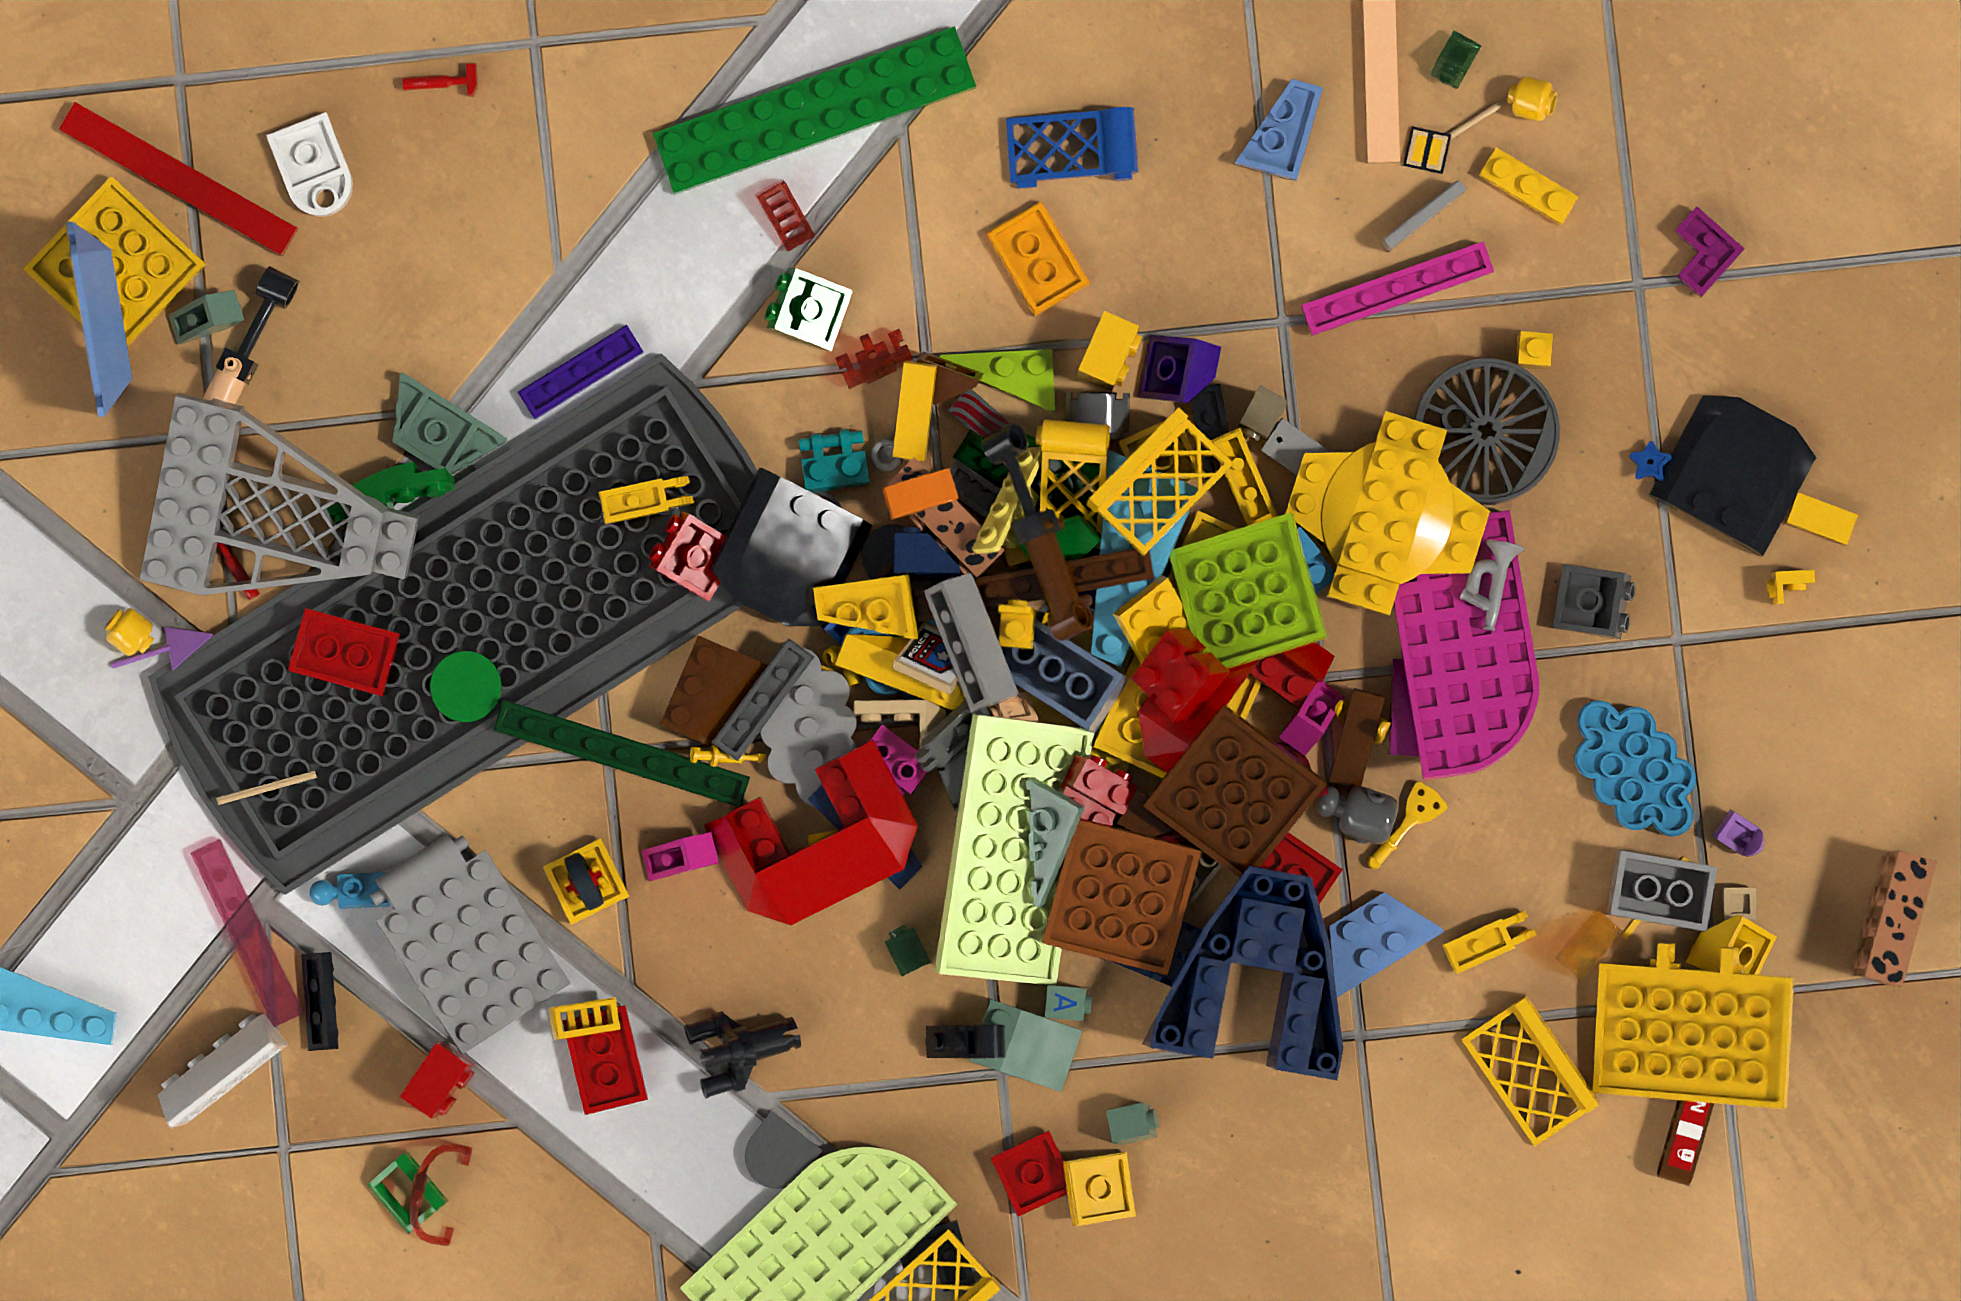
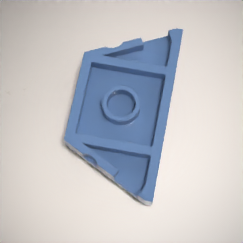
M1385 892L1329 925L1337 997L1444 931L1435 923Z

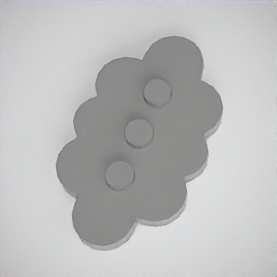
M802 647L815 657L764 725L760 734L765 744L771 748L768 756L770 774L782 783H796V789L802 801L815 807L807 799L822 784L815 769L857 748L856 743L850 738L856 729L857 720L854 712L845 705L850 691L847 680L842 674L834 670L822 671L818 656L812 650Z

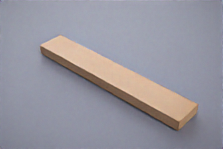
M1362 0L1367 164L1399 163L1395 0Z

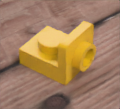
M1815 570L1771 573V579H1767L1766 582L1768 599H1773V605L1784 604L1783 585H1787V591L1807 590V584L1815 583Z
M1008 600V605H999L998 612L1001 613L1000 647L1033 649L1036 610L1027 607L1028 602Z

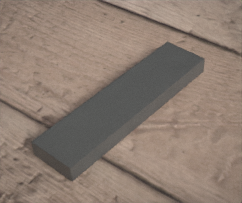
M788 638L712 743L736 761H739L815 656Z

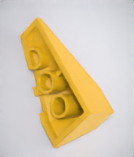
M846 634L835 665L950 710L956 709L964 701L965 696L960 683L949 695L893 669L894 660L910 641V638Z

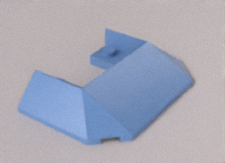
M73 221L66 222L98 417H102L108 413L133 378L112 251Z

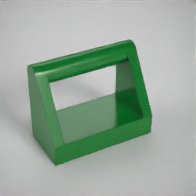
M408 1151L404 1152L367 1184L408 1235L449 1201ZM398 1167H400L431 1205L415 1221L382 1183Z

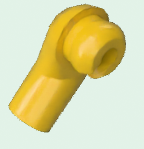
M830 646L823 651V661L827 665H832L842 670L849 686L862 683L860 674L835 665L841 649L840 646Z

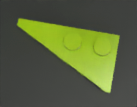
M1052 349L940 355V358L983 373L980 381L982 383L1010 393L1049 412L1056 411Z

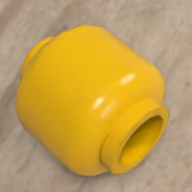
M1524 76L1517 85H1511L1507 102L1512 104V111L1515 116L1541 122L1546 116L1553 114L1557 102V92L1553 91V86L1548 81Z
M127 608L124 611L118 609L104 627L107 631V642L127 656H131L137 651L143 654L154 640L150 636L153 624L133 608Z

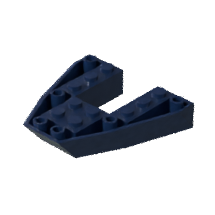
M1249 866L1205 925L1142 1044L1153 1049L1213 1059L1231 962L1282 971L1283 976L1266 1066L1279 1071L1338 1081L1343 1054L1340 1017L1331 947L1312 878Z

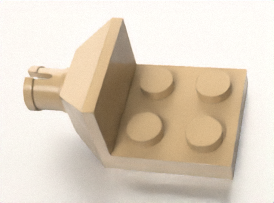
M927 700L854 701V714L861 716L862 722H882V716H894L895 722H913L914 715H920V748L923 747L921 745L922 739L949 715L946 714L945 709Z

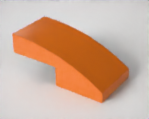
M949 468L882 489L892 520L959 499Z

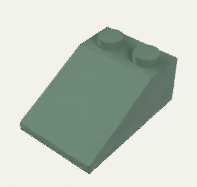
M991 999L982 1025H1005V1058H970V1061L1062 1092L1082 1030Z

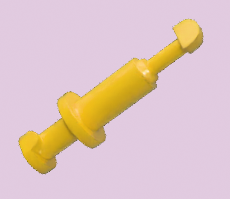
M712 745L710 751L700 750L698 747H691L690 750L691 763H696L697 760H709L711 767H716L718 763L741 764L744 760L761 763L766 754H743L739 761H736L723 750H719L716 745Z

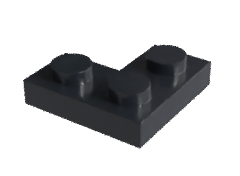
M952 1220L933 1227L900 1259L903 1269L948 1228L965 1246L958 1220ZM948 1239L938 1247V1261H957V1248ZM934 1252L925 1260H934ZM960 1254V1262H968L966 1258L962 1254ZM937 1265L941 1284H955L956 1266ZM960 1267L959 1285L975 1283L972 1268ZM943 1289L944 1292L949 1291V1290H953V1289Z

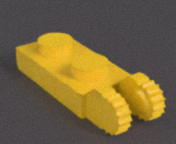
M683 476L668 480L661 478L599 492L605 524L667 512L669 508L693 504V496L684 495L676 499L667 500L665 489L686 486L690 483L689 477Z
M1526 910L1504 920L1500 918L1443 944L1442 947L1455 975L1515 948V945L1536 936L1533 928L1522 931L1519 935L1510 938L1506 929L1507 926L1524 921L1528 917Z

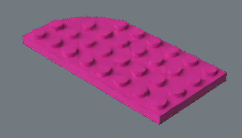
M1510 510L1489 513L1474 564L1483 559L1495 561L1492 550L1486 544L1487 540L1516 544ZM1518 555L1512 559L1508 566L1499 614L1494 627L1495 631L1482 629L1485 626L1486 611L1460 599L1467 585L1469 574H1419L1398 587L1394 600V609L1423 781L1473 774L1494 765L1511 752L1520 742L1533 719L1539 697V676ZM1483 573L1480 581L1478 594L1489 598L1492 583L1491 573Z

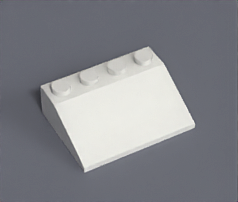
M253 1013L238 1024L241 1028L239 1032L232 1037L228 1033L213 1044L215 1050L206 1057L201 1053L187 1064L190 1070L179 1077L176 1073L161 1084L164 1090L158 1094V1098L170 1128L182 1126L190 1122L289 1045L265 1014H260L256 1017Z

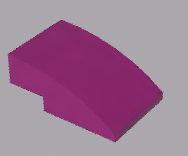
M1393 659L1388 755L1419 757L1403 659Z

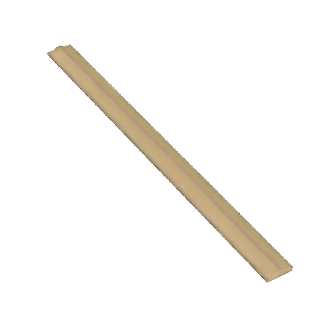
M315 771L221 796L217 798L218 805L314 779L317 776Z

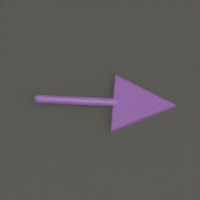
M164 627L167 645L144 652L143 654L140 653L112 662L111 667L117 668L169 652L171 668L175 670L214 634Z

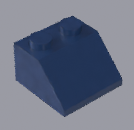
M902 527L899 533L893 535L891 577L909 574V577L955 578L959 575L960 566L928 533H920V528Z

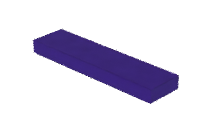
M625 325L518 391V394L534 420H537L639 357L644 351L628 325Z

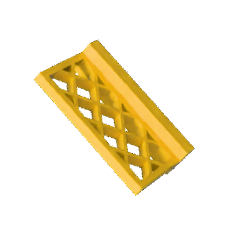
M1179 407L1110 476L1086 503L1094 513L1098 512L1143 556L1234 464L1187 419L1188 415ZM1185 430L1196 439V451H1178V437ZM1173 443V451H1165ZM1201 444L1207 449V451H1201ZM1159 456H1174V473H1156L1155 460ZM1178 456H1196L1197 473H1179ZM1201 456H1214L1223 466L1216 473H1202ZM1151 466V473H1144ZM1202 478H1210V479L1202 486ZM1137 479H1151L1152 496H1133V483ZM1156 479H1174L1175 496H1156ZM1179 479H1197V492L1193 496H1179ZM1129 488V496H1121ZM1133 501H1152V519H1134ZM1156 501H1175V515L1171 519H1157ZM1179 501H1187L1180 509ZM1114 502H1129V519H1116L1107 509ZM1122 524H1129L1130 531L1127 528H1125ZM1134 524H1152L1153 537L1145 545L1134 536ZM1157 524H1165V525L1157 532Z
M1527 994L1461 1039L1534 1147L1585 1113H1589L1599 1106V1099L1592 1093V1089ZM1514 1013L1521 1024L1519 1036L1500 1033L1502 1020ZM1497 1024L1496 1032L1488 1030ZM1524 1029L1530 1038L1522 1037ZM1480 1034L1495 1036L1492 1054L1478 1052L1471 1040ZM1499 1037L1518 1041L1515 1058L1495 1055ZM1521 1042L1536 1045L1539 1050L1537 1063L1518 1059ZM1542 1056L1549 1065L1541 1064ZM1482 1057L1491 1059L1490 1066L1487 1065ZM1494 1060L1513 1063L1510 1081L1496 1078L1492 1072ZM1517 1064L1536 1068L1533 1085L1514 1082ZM1539 1069L1550 1070L1558 1077L1556 1090L1536 1086ZM1560 1082L1567 1092L1559 1091ZM1501 1084L1509 1085L1508 1094ZM1513 1086L1532 1090L1529 1108L1517 1106L1511 1100ZM1535 1091L1554 1094L1551 1112L1532 1109ZM1558 1095L1572 1098L1579 1109L1569 1116L1555 1113ZM1520 1111L1528 1112L1526 1120L1524 1119ZM1531 1113L1550 1117L1548 1129L1538 1136L1535 1135L1529 1126ZM1554 1118L1563 1119L1552 1126Z
M948 1228L868 1301H879L883 1296H885V1301H889V1292L895 1286L909 1287L908 1301H912L913 1287L932 1288L931 1301H935L936 1288L955 1289L954 1301H988L1001 1289V1284L993 1275L991 1276ZM947 1239L957 1248V1261L937 1260L938 1247ZM934 1252V1260H925ZM960 1254H962L968 1262H960ZM919 1264L933 1265L932 1283L913 1282L914 1269ZM937 1265L956 1266L955 1284L936 1283ZM960 1267H974L982 1276L974 1285H959ZM910 1273L909 1282L901 1281ZM959 1290H967L958 1298Z

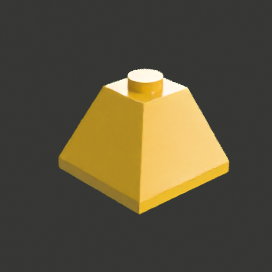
M1736 915L1707 929V931L1701 932L1691 947L1686 963L1698 970L1713 971L1715 966L1720 967L1721 948L1733 947L1739 948L1738 965H1744V974L1759 975L1777 936L1745 917Z

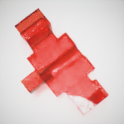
M900 329L888 333L890 342L895 350V353L891 355L884 341L874 345L868 333L860 336L864 350L855 354L860 365V369L856 371L847 353L835 358L840 370L845 367L847 369V372L842 374L849 389L866 381L868 384L897 371L896 368L904 365L905 361L913 360L907 344L903 346L899 344L904 341ZM871 353H877L875 358H869Z

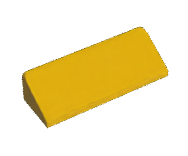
M1240 427L1210 440L1234 463L1225 473V476L1246 525L1249 526L1278 517Z

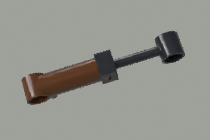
M1010 423L983 437V451L993 464L999 465L1005 462L1025 515V518L1012 523L1011 527L1018 545H1026L1050 610L1048 615L1049 629L1056 639L1065 641L1092 628L1093 615L1089 608L1092 604V597L1089 594L1078 596L1055 534L1063 530V520L1056 518L1053 509L1037 512L1017 459L1028 448L1027 437L1019 425Z

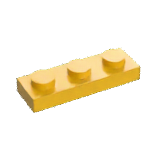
M1497 147L1479 174V177L1560 226L1578 199L1577 195Z

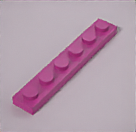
M1483 241L1301 305L1310 334L1315 336L1492 274L1494 269Z

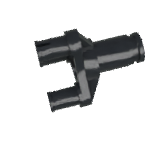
M721 1011L711 1014V1018L685 1024L684 1030L690 1045L716 1036L718 1039H721V1045L699 1050L700 1059L714 1056L713 1059L701 1062L704 1070L726 1063L729 1066L727 1072L700 1079V1086L705 1099L731 1090L734 1093L745 1090L751 1071L757 1065V1060L788 1052L793 1047L795 1049L801 1048L800 1035L784 1038L783 1036L784 1032L797 1029L793 1017H788L786 1021L778 1020L747 1030L745 1026L739 1025Z

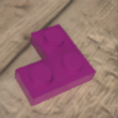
M1696 206L1674 231L1697 252L1694 258L1676 277L1701 298L1745 248Z

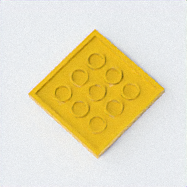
M113 176L68 221L76 223L112 251L127 349L206 266L192 250ZM65 224L23 270L82 324L70 251V240L67 224Z

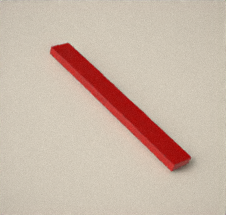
M76 102L72 105L59 128L63 133L282 257L298 231V228Z

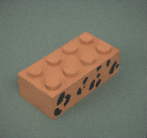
M914 457L886 486L929 474V472ZM957 501L925 509L909 517V521L915 527L920 528L921 533L928 531L934 537L935 542L947 554L950 553L957 560L956 563L960 566V573L962 575L972 573L974 579L981 578L1005 555V550L1002 547L998 552L976 554L972 550L982 526Z
M1900 850L1888 851L1887 856L1881 857L1877 874L1881 875L1879 886L1873 887L1869 898V905L1873 906L1869 919H1864L1860 931V936L1864 937L1861 950L1856 949L1852 960V968L1856 969L1854 976L1889 986L1903 987L1937 861Z

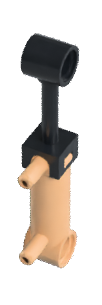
M271 266L265 270L255 292L257 296L264 300L237 353L225 347L215 367L217 371L202 399L211 401L214 398L236 404L245 385H249L259 366L248 358L275 305L283 309L288 307L297 291L299 280Z

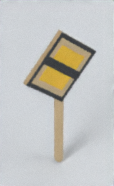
M1494 104L1448 134L1412 126L1403 166L1443 175L1450 140L1500 109L1501 104Z

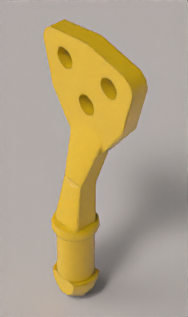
M1420 781L1414 784L1406 801L1405 818L1399 828L1389 836L1387 842L1381 844L1373 855L1369 856L1367 865L1370 869L1376 870L1380 868L1391 852L1397 849V845L1405 833L1414 825L1432 821L1447 810V804L1436 790ZM1419 789L1424 790V794L1422 796L1418 795L1417 793ZM1435 802H1438L1440 805L1438 809L1433 808ZM1423 805L1424 810L1418 811L1417 807Z

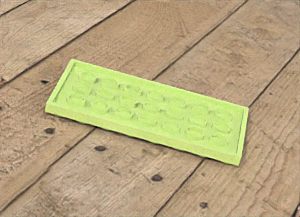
M978 714L972 715L934 972L945 975L1056 986L1062 948L1043 944L1042 938L1061 867L1045 906L1038 908L1033 905L1034 898L1031 893V881L1035 880L1034 861H1030V825L1027 811L1031 810L1030 790L1026 789V782L1034 777L1058 791L1075 756L1088 758L1091 754L1094 733L1080 727Z

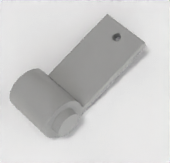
M1283 418L1280 419L1260 451L1296 476L1304 453H1332Z

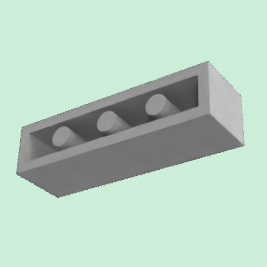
M972 573L942 581L925 590V596L971 713L999 704L1018 695L1014 679L1004 658Z

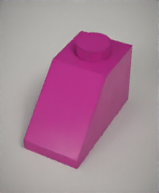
M1324 681L1317 682L1300 708L1296 709L1290 717L1279 738L1306 756L1326 731L1335 715L1336 704L1343 700L1345 696Z
M711 832L641 850L649 882L719 863Z

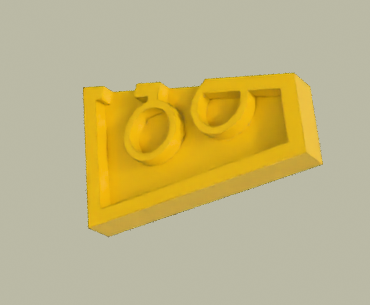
M909 574L813 588L817 618L820 621L918 639Z

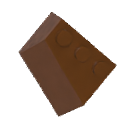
M698 635L660 725L710 747L715 745L712 741L768 665Z

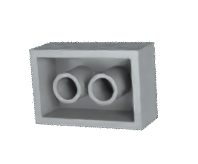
M1622 850L1616 851L1606 915L1697 931H1707L1717 867Z

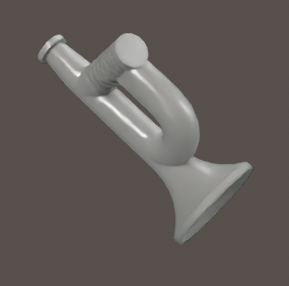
M1487 540L1486 544L1492 550L1495 561L1483 559L1473 565L1472 571L1468 575L1467 585L1460 599L1486 611L1485 626L1482 629L1495 631L1494 627L1499 614L1508 566L1516 555L1524 552L1525 548L1508 542ZM1485 572H1489L1492 575L1489 598L1478 594L1481 577Z

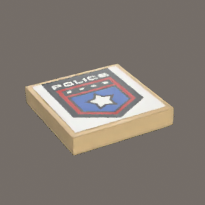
M924 622L917 630L918 639H910L894 660L893 669L951 695L958 686L959 680L938 627Z

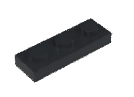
M332 953L301 954L308 1051L339 1049Z

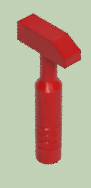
M476 63L466 64V76L462 77L439 75L402 78L403 91L448 88L451 85L467 84V95L472 97L478 89Z
M218 542L217 547L224 556L225 564L236 581L251 580L237 557L231 554L226 544ZM257 589L243 590L249 601L260 595Z

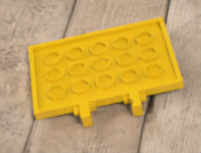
M1666 942L1658 943L1657 959H1650V966L1599 963L1592 1093L1776 1109L1787 1108L1794 977L1744 974V965H1738L1739 948L1733 947L1721 948L1720 967L1715 966L1713 971L1680 969L1681 964L1674 963L1675 943Z

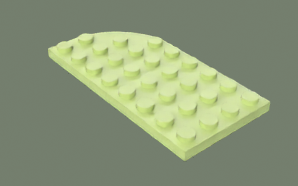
M854 1147L839 1150L825 1155L810 1164L686 1281L680 1289L691 1301H857L958 1204L925 1168L902 1154L874 1147Z

